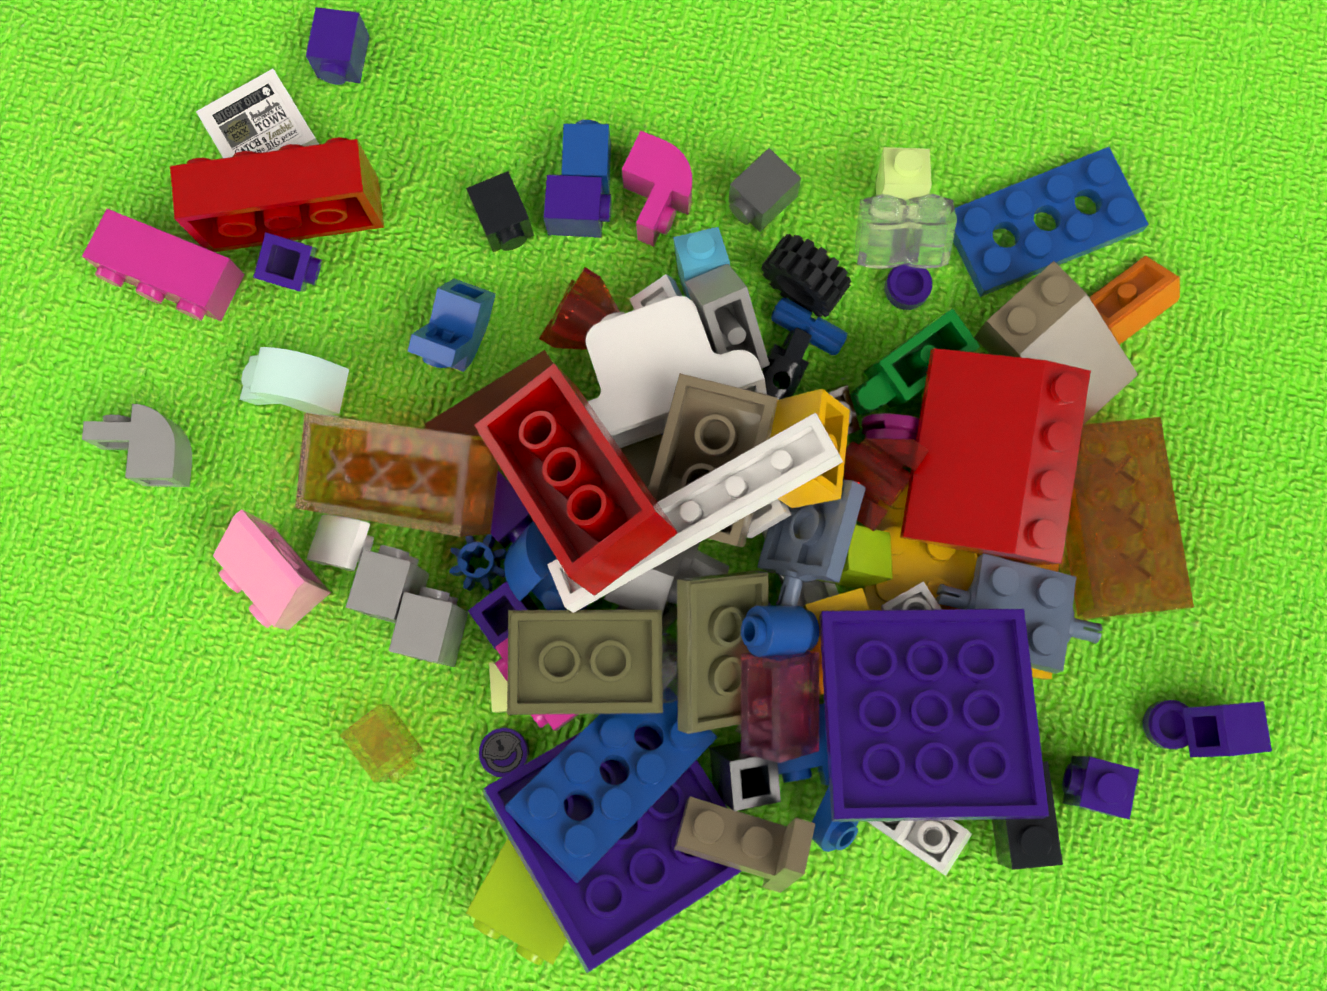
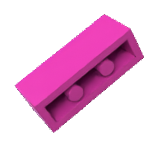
M106 209L82 255L85 260L97 268L94 275L101 280L120 288L124 282L136 286L135 292L158 304H162L164 298L177 303L176 309L199 321H202L204 315L222 321L245 275L228 257L110 209Z

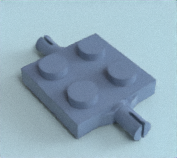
M843 480L841 499L796 508L788 506L792 515L768 528L757 567L784 577L776 605H797L803 582L815 579L840 582L866 487L853 480Z
M983 553L977 557L974 579L967 591L940 584L936 593L939 596L935 600L939 605L957 609H1024L1031 668L1055 674L1064 670L1067 643L1071 637L1097 644L1102 636V633H1097L1102 631L1100 623H1093L1074 617L1073 599L1077 577Z

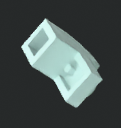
M260 347L259 355L250 356L249 363L243 370L241 378L243 388L240 400L254 405L283 404L312 415L339 414L349 369L322 358L297 351Z

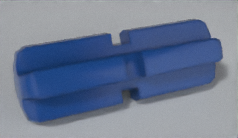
M782 298L777 303L771 316L773 322L789 331L798 327L812 335L809 343L830 355L836 356L840 352L847 339V333L821 317L817 319L812 318V312L788 298Z

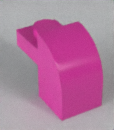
M640 130L622 168L623 187L648 198L636 222L637 240L654 247L660 233L668 234L675 219L676 210L687 215L689 214L692 204V172L688 160L676 146Z

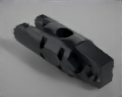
M796 327L788 333L781 347L776 344L772 345L767 355L770 365L761 369L765 378L767 395L777 397L778 400L794 395L809 362L802 358L812 335ZM773 379L779 383L780 389L774 385Z

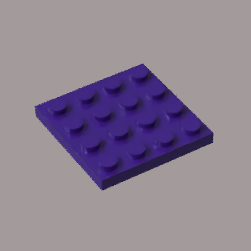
M1024 609L821 612L819 621L832 822L1043 819L1049 816Z
M640 727L635 730V741L641 748L654 750L660 746V737L654 729ZM578 733L483 788V795L585 972L589 973L742 871L674 849L686 802L690 796L726 807L696 760L589 872L576 883L505 810V806L580 734ZM608 760L600 765V774L605 782L611 785H619L626 781V770L618 761ZM572 795L564 801V810L571 819L583 821L591 816V804L584 796Z

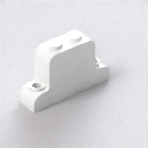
M661 296L649 301L645 307L631 312L609 314L601 322L592 326L586 335V346L601 388L599 397L588 401V403L619 448L664 432L679 373L767 395L765 378L757 358L745 350H733L723 354L714 353L695 304L684 296Z

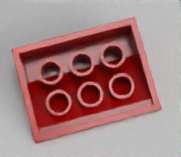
M932 349L900 538L977 554L984 553L1031 565L1062 564L1091 370L1040 359Z

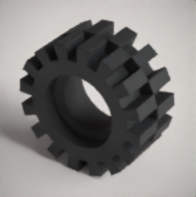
M786 234L785 237L783 236L761 267L765 279L771 281L769 284L773 289L781 291L780 295L783 298L788 297L818 317H822V315L827 317L851 283L850 277L846 276L848 273L845 268L837 266L840 262L835 257L829 258L826 255L828 251L822 247L816 248L814 242L806 239L804 242L799 235L792 236L791 234Z

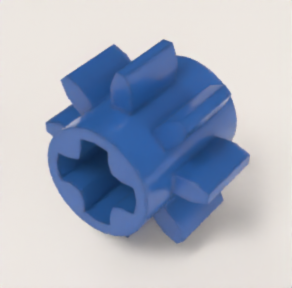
M468 533L466 534L467 544L461 550L458 548H451L450 550L458 557V565L452 567L449 572L453 576L465 574L467 577L463 582V588L471 591L475 583L479 582L490 592L492 591L491 580L497 575L506 577L505 571L500 568V560L505 559L507 551L505 549H498L494 552L491 550L495 543V538L491 534H488L484 538L483 543L477 542ZM484 553L483 557L489 561V565L486 569L478 567L475 571V568L469 564L473 556L480 558Z

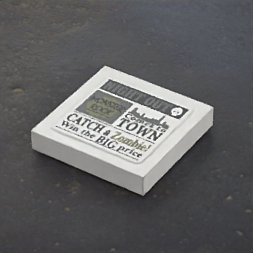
M274 69L267 71L196 111L223 158L233 157L235 153L241 151L263 153L277 151L282 146L289 144L302 146L319 144Z

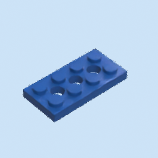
M1110 147L946 211L943 217V221L980 297L1039 274L1053 261L1061 265L1143 232L1149 225ZM1079 196L1090 198L1096 205V213L1084 214L1076 208L1075 198ZM1040 212L1051 215L1055 220L1056 228L1052 231L1040 229L1034 222V215ZM997 229L1010 231L1015 238V245L1007 248L999 246L993 239V231Z
M663 684V713L599 714L506 804L505 810L578 883L717 739V736L711 730L691 734L679 731L678 698ZM640 727L654 729L660 737V746L654 750L641 748L635 741V730ZM608 760L618 761L626 770V781L619 785H611L605 782L600 774V765ZM581 795L588 799L592 807L591 816L583 821L571 819L564 810V801L569 796Z

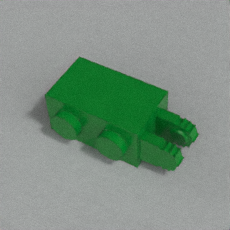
M953 308L932 320L863 371L868 380L855 388L856 390L851 391L850 394L857 416H864L866 413H871L885 404L889 408L895 407L908 401L925 388L932 349L974 352L980 347Z

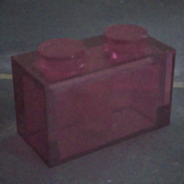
M807 650L804 654L757 657L750 652L742 653L741 753L781 763L818 752L819 652Z

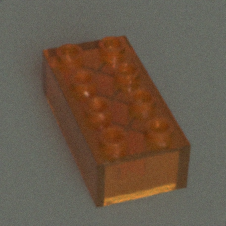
M305 413L295 508L459 537L491 534L498 463L480 434L344 415Z
M1161 417L1086 424L1082 427L1065 539L1071 576L1077 577L1074 597L1078 619L1099 621L1174 613L1194 608Z

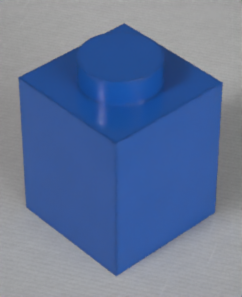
M580 120L575 124H563L562 175L602 177L604 194H610L611 139L609 124H600L593 120Z

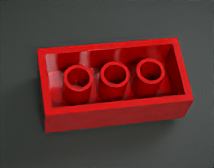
M338 137L327 140L325 144L311 146L289 144L282 146L277 151L263 153L241 151L235 153L233 157L214 160L193 158L188 160L186 164L170 166L174 219L201 247L213 252L262 246L265 232L296 241L384 228L379 178L358 139L350 140Z
M555 363L474 425L568 577L592 595H597L678 533L579 388Z

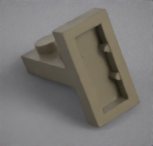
M690 796L686 802L674 849L763 877V888L781 893L805 874L815 823L795 818L787 826H783Z

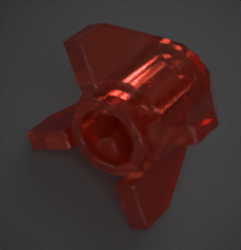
M584 267L576 281L573 279L570 281L553 317L539 337L540 340L554 348L588 350L586 335L590 328L601 322L607 315L620 312L601 276Z
M865 438L860 445L852 441L846 448L843 480H853L866 487L857 520L872 531H875L888 512L887 509L879 505L880 501L890 507L895 503L900 494L905 491L909 485L908 482L913 474L903 469L904 466L907 465L916 471L930 450L914 439Z

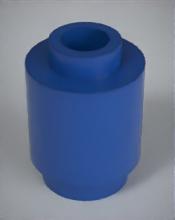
M798 605L754 606L748 611L741 624V637L749 652L756 657L800 656L816 646L819 639V624L814 613Z

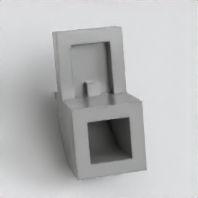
M132 404L131 418L121 415H104L103 421H84L82 440L102 450H128L125 478L142 486L190 487L192 469L190 441L179 425L156 410L144 405Z

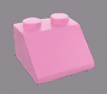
M242 509L233 516L213 554V557L223 567L218 573L233 591L239 593L243 590L253 604L248 608L263 626L269 628L273 625L280 629L289 630L331 592L271 524Z

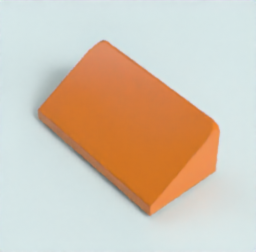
M1144 256L1089 298L1120 345L1179 300L1180 279L1176 274L1149 257Z

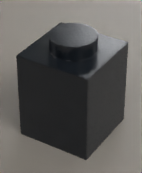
M509 171L466 188L493 252L501 249L504 251L516 249L522 246L527 241V238L534 236L529 217Z
M755 739L709 747L713 786L723 800V803L733 811L781 802L776 752Z

